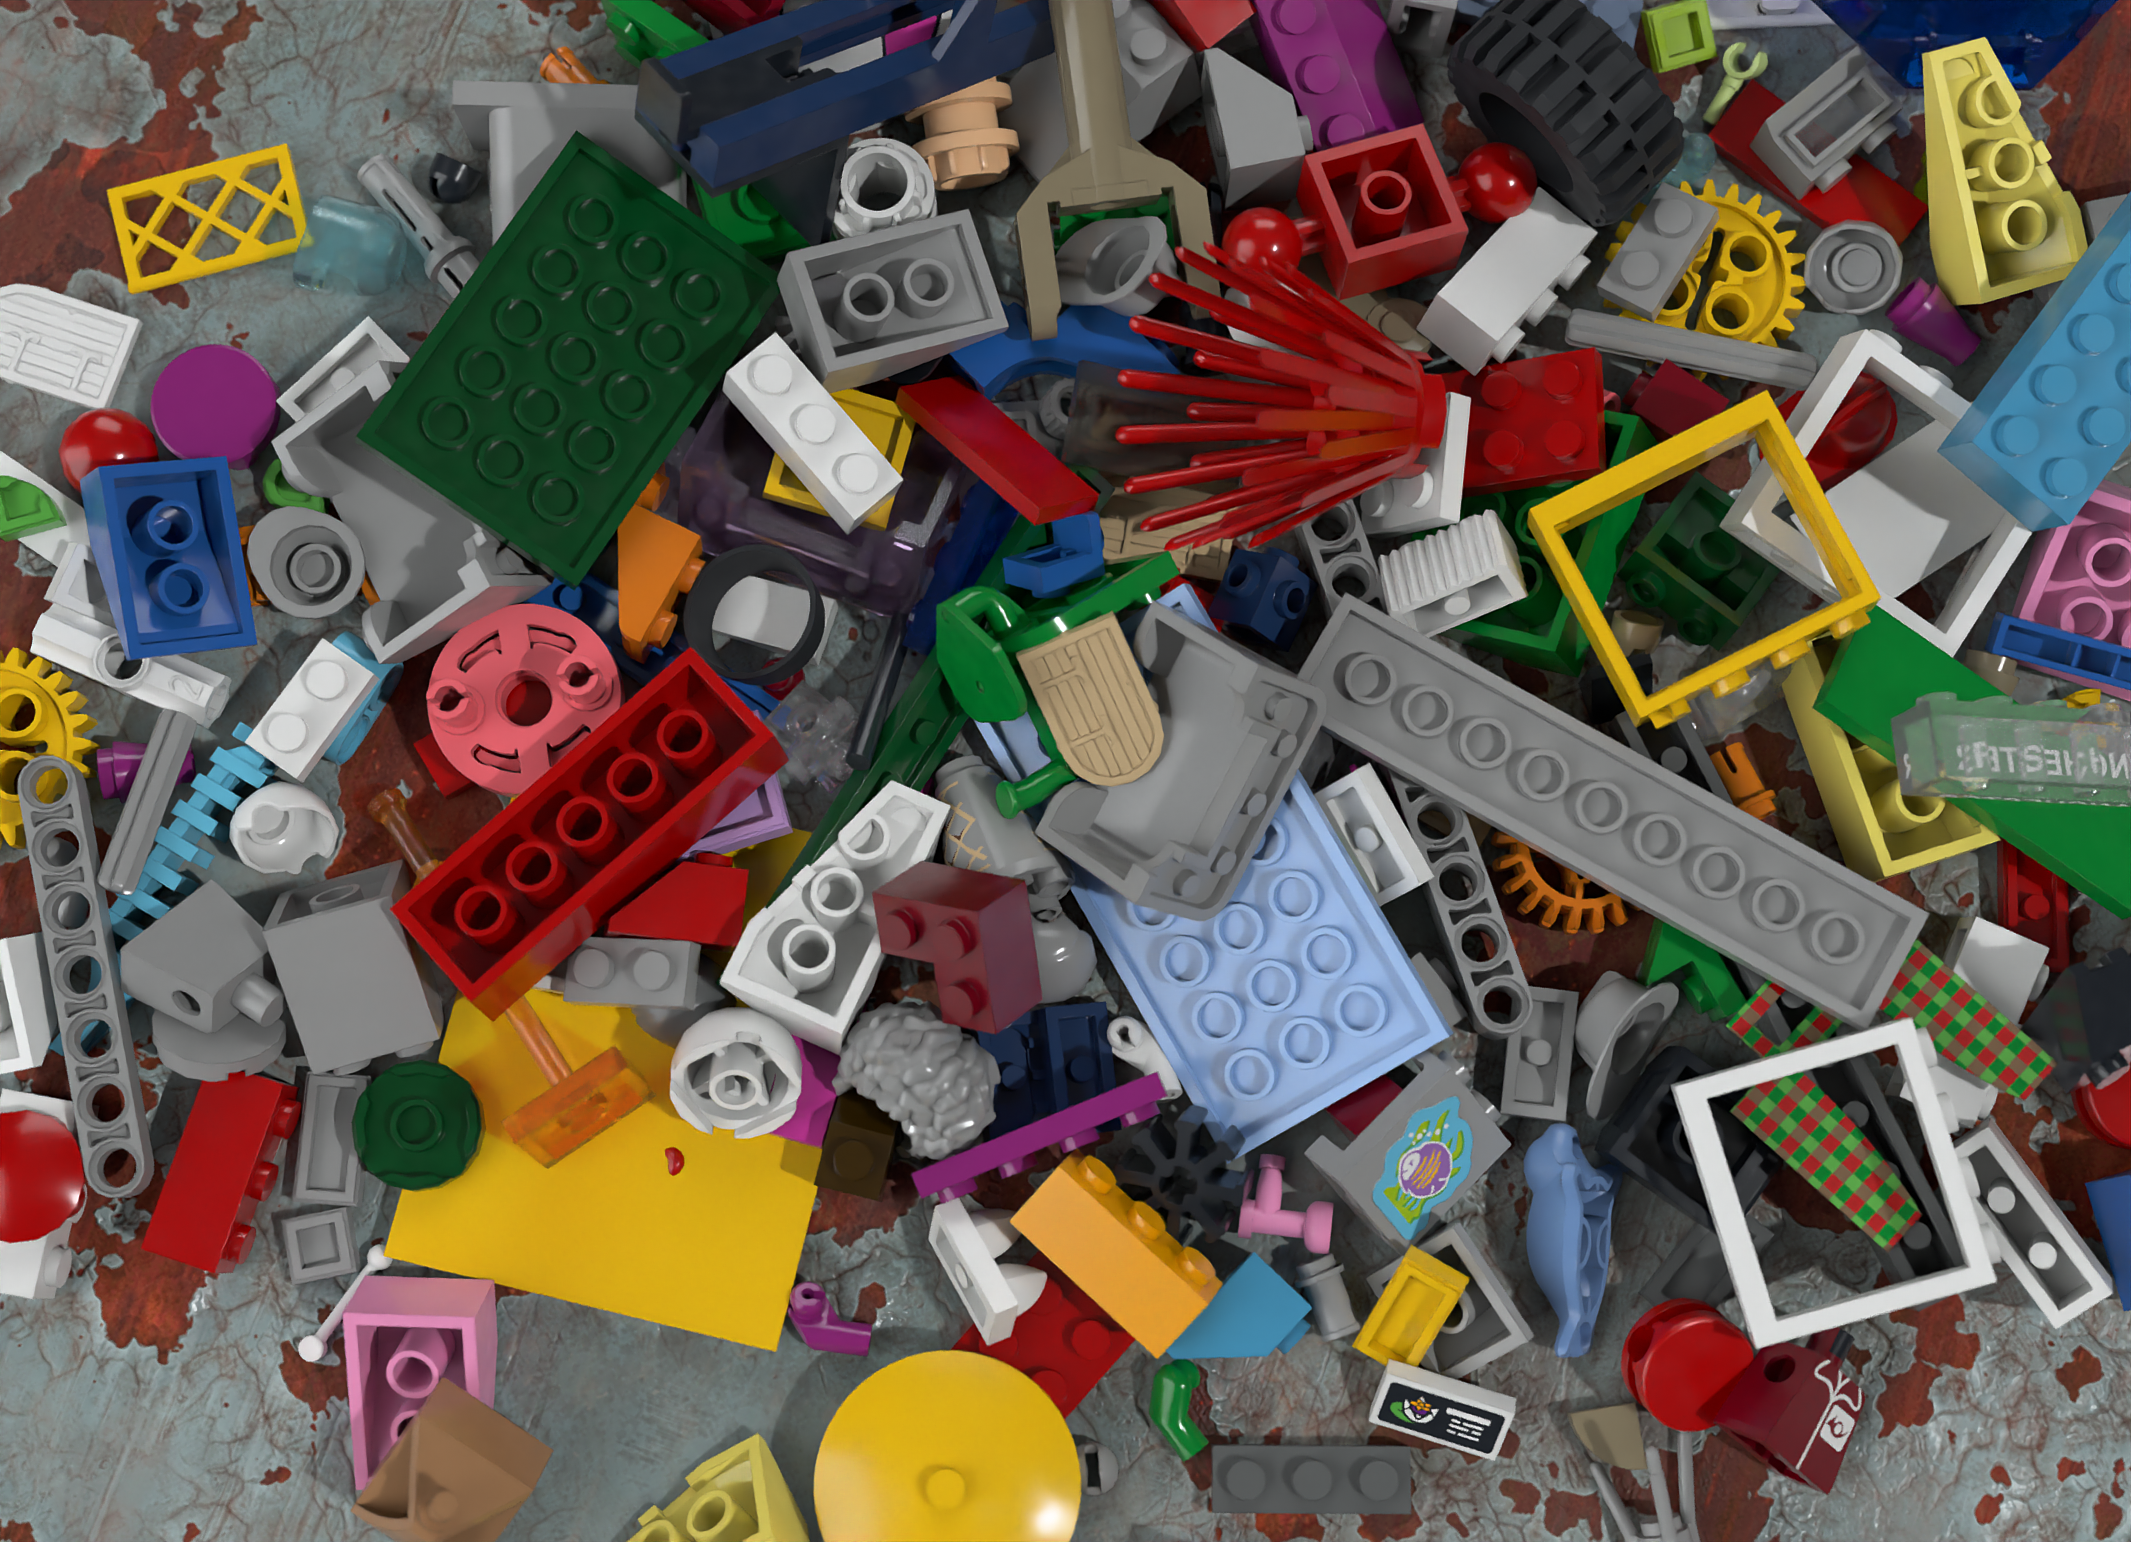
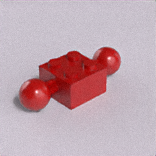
M1422 123L1305 155L1296 191V198L1304 217L1291 220L1287 215L1276 209L1267 207L1248 209L1237 215L1227 226L1222 237L1221 250L1279 284L1282 283L1261 268L1258 257L1270 259L1287 271L1285 267L1286 262L1297 269L1301 257L1319 252L1338 301L1455 269L1468 233V227L1461 212L1467 211L1471 216L1485 223H1505L1510 217H1515L1525 212L1533 202L1537 190V173L1531 159L1521 149L1508 143L1494 142L1473 150L1462 162L1458 175L1446 178ZM1224 264L1226 269L1232 271L1230 267Z

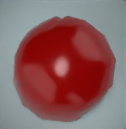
M97 408L82 413L65 429L58 450L64 476L70 485L81 494L80 480L97 467L159 462L158 447L155 444L156 439L148 426L131 413L117 408Z

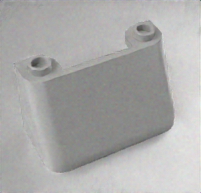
M382 360L376 361L271 442L282 463V472L287 482L299 492L316 497L331 498L341 521L347 524L361 541L366 558L365 570L380 599V602L368 607L362 615L363 640L370 651L375 654L379 664H392L406 661L452 638L461 628L505 606L520 604L534 597L550 586L555 577L355 442L358 432L408 364Z
M1152 601L1143 621L1136 630L1133 654L1140 665L1154 673L1147 688L1153 701L1159 707V715L1164 733L1160 756L1147 773L1131 783L1113 787L1096 786L1086 782H1073L1066 785L1049 800L1047 809L1035 834L1135 905L1194 921H1206L1215 917L1224 909L1232 897L1326 714L1327 700L1325 693L1300 676L1181 612Z

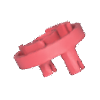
M515 604L505 606L461 628L449 640L434 665L426 700L428 717L435 740L450 763L482 788L499 795L517 798L625 704V691L622 676L613 655L600 637L584 622L567 612L550 606ZM529 627L544 628L558 634L568 635L576 641V645L567 637H558L544 631L529 630ZM499 633V636L488 641L483 646H481L475 653H471L466 657L462 664V668L466 671V673L460 670L461 661L467 653L473 651L478 645H480L489 637ZM526 681L544 683L548 686L552 695V704L547 716L539 723L530 726H521L511 722L506 712V701L512 689ZM584 726L587 727V728H589V729H591V733H589V732H587L586 730H584V731H583L573 742H571L569 745H567L566 747H564V748H562V749H560V750L554 752V749H555V748H558V747L562 746L563 744H565L566 742H568L569 740H571L574 736H576V735L579 733V731H580ZM480 745L489 751L507 756H515L518 751L519 757L517 759L502 758L480 749L476 756L483 763L481 764L475 759L474 751Z

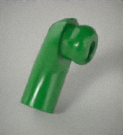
M1174 1359L1170 1365H1162L1153 1378L1149 1415L1181 1460L1185 1462L1209 1442L1188 1415L1192 1389L1200 1384L1199 1370L1188 1359Z

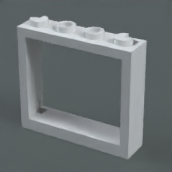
M1864 329L1840 337L1786 421V425L1804 458H1806L1863 368L1951 431L1974 401L1969 403L1952 391V381L1940 371L1924 365L1919 367L1900 354L1903 350L1902 346L1888 334L1875 329H1870V331ZM1763 457L1719 527L1828 603L1833 604L1841 600L1842 597L1811 540L1771 512L1784 491L1766 458ZM2006 510L1996 529L1986 541L1934 625L1875 585L1881 596L1876 605L1953 657L2032 532Z
M1899 1018L1868 1027L1866 1030L1854 1031L1671 1084L1749 1337L1756 1349L1997 1282L1992 1264L2002 1261L1999 1246L1988 1222L1978 1224L1971 1198L1980 1196L1977 1178L1967 1157L1957 1159L1949 1134L1959 1131L1957 1117L1947 1092L1936 1094L1928 1068L1938 1065L1935 1049L1925 1027L1915 1029L1912 1018ZM1895 1045L1965 1265L1775 1317L1707 1098Z

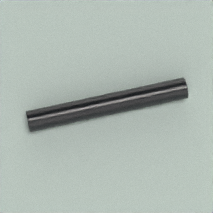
M899 607L893 612L845 758L847 765L853 769L867 770L871 766L918 619L917 614L909 608Z

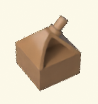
M442 1377L375 1469L350 1511L395 1542H495L533 1492L553 1449L445 1377Z

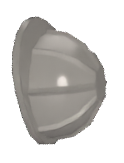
M286 506L269 512L259 520L249 536L247 556L251 570L262 591L276 608L295 618L318 620L337 614L355 599L364 583L366 558L361 541L347 524L328 514L305 507Z

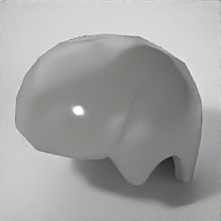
M1844 220L1825 228L1808 248L1804 264L1805 286L1827 310L1839 314L1863 315L1884 306L1900 285L1903 262L1902 253L1894 238L1879 225L1867 221Z
M1031 914L1043 1000L1039 1003L1060 1002L1076 996L1085 988L1097 963L1091 936L1085 931L1079 930L1064 914H1059L1053 922L1049 923L1039 922Z

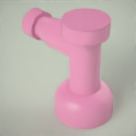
M1261 1154L1259 1160L1261 1173L1256 1187L1255 1200L1245 1199L1241 1206L1238 1238L1251 1239L1252 1233L1304 1239L1306 1249L1310 1252L1328 1255L1334 1202L1315 1201L1309 1205L1306 1212L1281 1210V1172L1285 1170L1286 1158L1279 1155Z

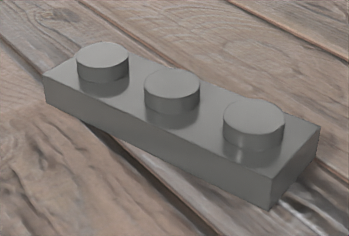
M1211 1444L1212 1513L1411 1514L1410 1446Z

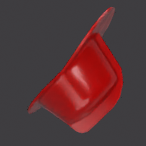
M1860 372L1805 458L1823 492L1835 487L1879 455L1894 437L1898 423L1895 402L1887 390V384L1866 372ZM1798 390L1777 407L1785 423L1806 390ZM1759 447V455L1761 461L1764 455Z

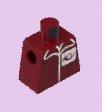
M1837 1326L1812 1333L1805 1347L1787 1341L1762 1347L1718 1411L1713 1422L1776 1475L1829 1495L1865 1403L1864 1391L1840 1371L1855 1341L1854 1337Z

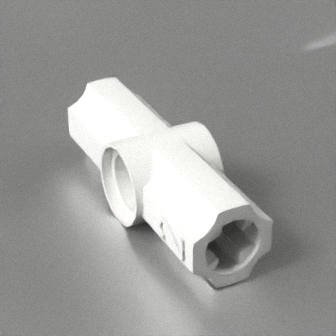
M55 603L52 604L50 609L40 615L32 632L33 641L30 650L32 654L109 686L129 698L139 699L162 710L168 709L185 713L196 720L197 725L209 729L211 724L221 716L229 699V687L232 680L228 676L178 655L142 659V665L137 674L129 679L122 680L120 668L126 657L117 629Z

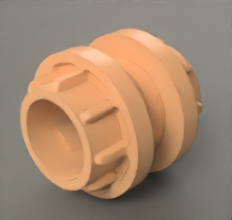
M996 76L904 113L907 122L924 125L926 139L914 144L911 148L918 152L927 163L933 177L935 189L950 191L982 187L1005 179L1009 173L1008 157L1016 154L1020 148L1017 132L1012 129L999 128L997 113L1008 109L1013 102L1010 86L1003 82H997Z

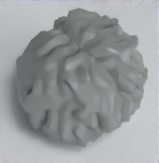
M929 1000L921 1005L915 1001L900 1004L887 1002L881 1004L876 1010L861 1013L858 1016L859 1022L847 1034V1041L839 1054L841 1061L837 1067L838 1072L831 1081L835 1087L836 1095L840 1096L856 1087L859 1095L876 1100L879 1109L889 1112V1117L901 1121V1142L895 1145V1149L901 1157L910 1158L913 1156L921 1160L928 1156L931 1159H944L951 1152L957 1155L971 1149L975 1144V1139L996 1118L993 1109L994 1085L1001 1083V1076L995 1057L978 1045L972 1036L961 1034L960 1026L943 1023L941 1009L933 1005Z

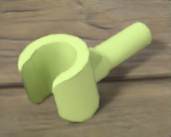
M1739 42L1733 44L1725 51L1723 67L1727 74L1702 118L1704 122L1716 126L1734 93L1739 90L1743 81L1756 79L1763 74L1768 64V57L1765 52H1759L1753 59L1749 70L1743 72L1738 66V59L1744 51L1746 43Z

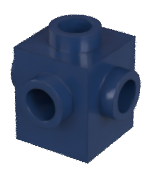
M1266 546L1263 553L1236 549L1207 614L1211 621L1245 644L1289 652L1318 583L1297 569L1300 561L1295 556L1281 549Z

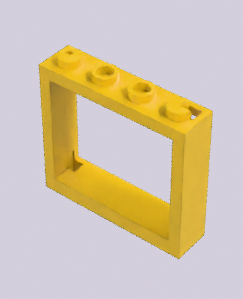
M1767 390L1529 509L1527 525L1635 728L1652 720L1656 729L1667 726L1692 711L1687 703L1688 701L1710 690L1716 700L1725 697L1751 682L1748 671L1771 661L1775 670L1783 668L1809 654L1811 650L1807 642L1831 631L1834 639L1838 640L1859 630L1871 622L1866 613L1871 611L1881 599L1877 588ZM1755 438L1842 599L1646 697L1566 547L1561 534Z

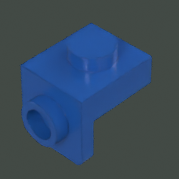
M1088 511L1052 521L1053 544L1003 558L1005 583L1032 590V596L1036 598H1056L1070 593V585L1105 575L1102 551L1104 548V535L1100 527L1098 514L1094 511Z

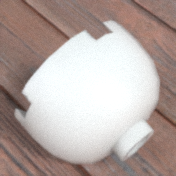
M727 1007L706 1014L685 1031L676 1047L671 1063L670 1099L679 1115L695 1128L712 1135L713 1126L722 1129H734V1138L749 1139L773 1132L791 1119L796 1110L797 1099L801 1093L802 1086L800 1051L789 1031L772 1017L752 1008ZM775 1078L773 1090L771 1091V1087Z

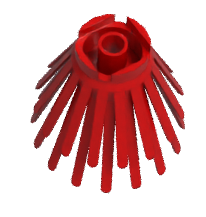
M1203 241L1205 251L1211 257L1230 267L1232 271L1190 249L1175 247V254L1182 262L1249 296L1248 300L1251 309L1163 273H1152L1149 276V282L1154 288L1209 310L1210 316L1217 322L1316 360L1302 358L1269 348H1262L1142 315L1133 316L1129 320L1130 329L1137 334L1198 349L1193 356V361L1198 367L1284 386L1123 369L1118 373L1117 381L1125 388L1263 404L1193 402L1189 404L1186 410L1190 419L1219 422L1125 425L1119 427L1115 432L1118 442L1121 444L1297 439L1203 452L1191 457L1189 468L1136 476L1126 480L1123 484L1124 491L1128 494H1140L1242 476L1244 487L1207 498L1205 501L1152 515L1144 519L1140 524V529L1145 532H1151L1252 503L1227 512L1219 521L1171 538L1165 544L1164 551L1176 550L1193 544L1192 550L1221 538L1226 540L1234 539L1308 508L1255 535L1248 544V548H1253L1297 528L1390 478L1411 479L1423 474L1429 465L1413 463L1418 458L1421 448L1439 449L1444 434L1447 414L1445 384L1442 375L1424 373L1420 363L1433 361L1428 353L1402 349L1287 262L1285 264L1286 271L1270 259L1258 257L1259 264L1266 273L1294 292L1208 242Z

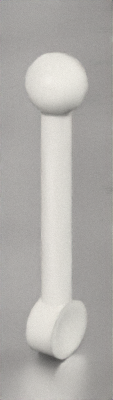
M377 1244L369 1250L367 1265L316 1334L309 1335L301 1340L298 1351L304 1360L313 1362L325 1356L328 1346L326 1341L343 1319L342 1313L365 1276H374L378 1270L386 1269L391 1265L393 1258L383 1256L386 1245Z

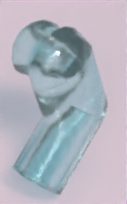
M1699 132L1686 136L1682 157L1678 165L1654 188L1659 189L1662 182L1678 188L1681 181H1687L1689 186L1707 175L1714 166L1717 157L1713 140L1708 135Z

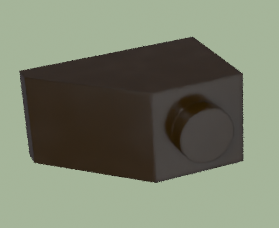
M856 1087L841 1094L838 1097L830 1120L814 1185L883 1202L896 1151L895 1145L898 1144L902 1128L901 1121L889 1117V1112L879 1109L876 1100L859 1095Z

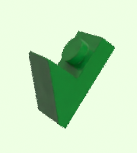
M1657 917L1654 918L1637 982L1648 986L1681 968L1686 979L1681 981L1683 992L1699 1015L1707 1012L1711 1021L1715 1022L1739 1011L1747 1002L1718 952Z

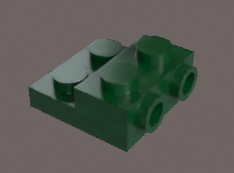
M1695 471L1616 576L1626 582V591L1634 602L1646 608L1658 606L1677 620L1678 631L1685 640L1697 646L1709 644L1719 651L1740 628L1781 569L1719 527L1736 500Z

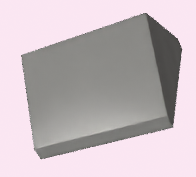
M1460 1222L1447 1223L1414 1245L1469 1277L1463 1293L1420 1361L1425 1370L1457 1380L1521 1346L1534 1337L1527 1323ZM1401 1255L1365 1278L1378 1299L1403 1258Z

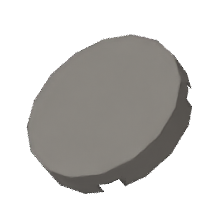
M156 1009L152 1016L153 1045L156 1046L157 1056L162 1063L184 1077L209 1082L228 1080V1073L245 1070L246 1077L262 1071L279 1057L286 1043L285 1012L268 1027H262L241 1012L216 1033H204Z

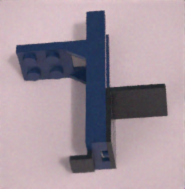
M821 0L658 60V58L652 57L642 61L639 71L634 119L711 198L751 184L811 246L829 243L850 134L1053 54L1055 52L1048 0H1030L994 14L997 0ZM953 9L950 25L944 34L839 74L830 68H824L816 72L808 68L800 73L798 72L799 67Z

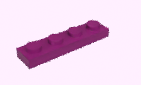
M1157 1071L921 1169L911 1175L921 1198L937 1192L941 1204H944L977 1190L978 1188L973 1177L998 1167L1000 1175L1004 1179L1039 1164L1034 1151L1059 1142L1064 1154L1099 1139L1095 1126L1119 1116L1123 1127L1126 1128L1160 1114L1156 1101L1168 1096V1093Z

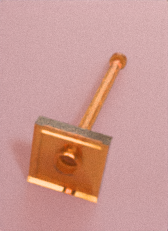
M398 788L386 790L370 801L367 811L375 822H383L421 882L440 863L405 810L407 799ZM524 995L504 1012L551 1088L501 1122L513 1142L545 1168L549 1169L657 1096L645 1076L615 1045L573 1072Z

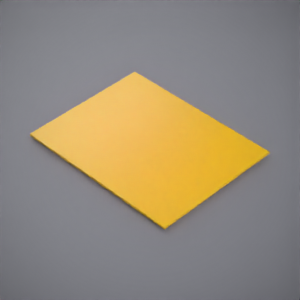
M511 797L510 803L516 798ZM792 828L793 833L722 854L733 858V868L749 870L741 937L748 923L767 905L813 833ZM670 871L661 873L657 878L660 880ZM701 950L702 954L711 958L724 969L733 953ZM458 989L437 1064L450 1067L468 1080L483 1103L486 1131L481 1150L465 1174L443 1188L421 1192L402 1189L383 1256L475 1279L494 1280L495 1284L777 1352L790 1301V1294L793 1289L818 1186H815L814 1182L823 1150L770 1134L745 1139L734 1138V1129H722L713 1126L712 1135L695 1128L679 1115L670 1099L671 1063L676 1049L644 1032L635 1022L636 1016L631 1012V1007L574 1005L563 1001L564 994L530 989L493 1022L471 1004ZM736 998V1007L751 1008ZM669 1147H676L684 1156V1167L679 1174L674 1176L669 1173V1161L665 1157V1149Z

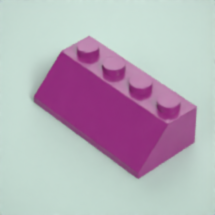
M1250 0L1257 11L1248 20L1272 79L1276 85L1293 95L1297 116L1307 115L1312 131L1313 153L1425 123L1376 0Z

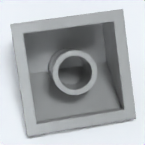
M1206 49L1201 79L1203 95L1199 98L1217 181L1222 186L1223 193L1221 199L1224 212L1296 198L1304 156L1308 153H1313L1312 131L1307 115L1297 116L1293 95L1221 49Z

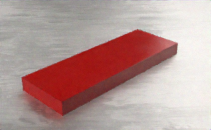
M1751 79L1708 134L1704 144L1824 230L1847 219L1873 222L1884 228L1894 238L1899 248L1928 210L1929 206L1857 154L1847 160L1852 169L1832 188L1822 193L1816 186L1798 201L1749 147L1765 120L1786 104L1765 87ZM1813 122L1796 135L1797 139L1814 157L1818 156L1837 140Z
M960 375L899 387L895 403L1032 524L1039 525L1095 510L1099 494Z

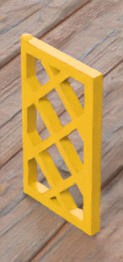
M287 143L107 190L128 279L127 287L131 295L315 247V240L310 233L290 147ZM279 163L282 178L271 195L244 181L251 169ZM216 178L226 182L208 212L181 197L189 185ZM237 190L265 204L247 233L219 219ZM157 195L163 200L145 228L129 220L125 202ZM286 196L289 205L282 202ZM175 206L201 220V223L183 250L157 236V233ZM276 211L293 220L297 237L268 245L258 240ZM213 228L241 242L234 254L207 261H202L195 257ZM133 234L138 236L136 242H134ZM150 244L177 258L171 270L146 277L142 276L139 261Z

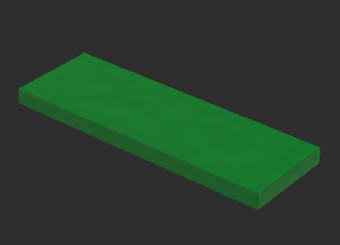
M1875 605L1871 611L1866 613L1871 622L1843 637L1812 708L2121 920L2131 917V781L2130 783L2125 782L2126 777L2122 775L2123 782H2119L2116 770H2114L2110 782L2105 781L2102 760L1888 612ZM1952 749H1968L1971 774H1967L1965 763L1959 766L1956 773H1951L1953 766L1957 763L1950 757ZM1972 749L1989 750L1993 775L1975 774V770H1988L1987 764L1977 763L1976 760H1986L1985 754H1974ZM1992 750L2011 752V756L2004 755L2007 776L2002 774L2000 755H1993ZM2017 752H2026L2030 755L2031 763L2021 767L2020 770L2023 773H2027L2029 769H2034L2031 777H2022L2017 774L2015 770L2016 764L2027 760L2025 756L2014 759ZM1955 753L1957 759H1965L1964 753ZM2034 753L2051 754L2055 778H2038L2037 773L2050 774L2049 767H2039V763H2048V760L2043 757H2035ZM2056 754L2061 755L2062 764L2070 765L2069 755H2074L2078 780H2073L2072 769L2063 768L2064 779L2059 778ZM2082 756H2091L2097 761L2099 777L2096 780L2088 781L2081 775L2080 772L2083 771L2090 777L2095 774L2094 765L2090 760H2085L2084 764L2079 762Z

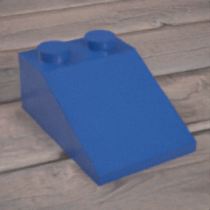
M227 456L101 466L80 480L90 545L127 661L250 647L258 644Z

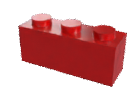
M245 1070L228 1073V1080L209 1082L202 1080L140 1249L214 1274L233 1273L236 1264L242 1265L246 1261L256 1236V1228L250 1226L259 1201L265 1202L268 1199L277 1180L279 1167L273 1163L281 1138L287 1140L292 1135L300 1116L301 1103L295 1101L300 1087L257 1073L245 1077Z

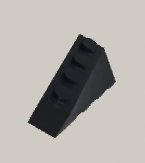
M2123 946L2104 953L2098 959L2100 964L2090 970L2083 961L2067 967L2020 1028L2023 1033L2058 1062L2050 1073L2066 1094L2091 1082L2096 1089L2104 1088L2119 1079L2130 1069L2131 953L2128 954Z

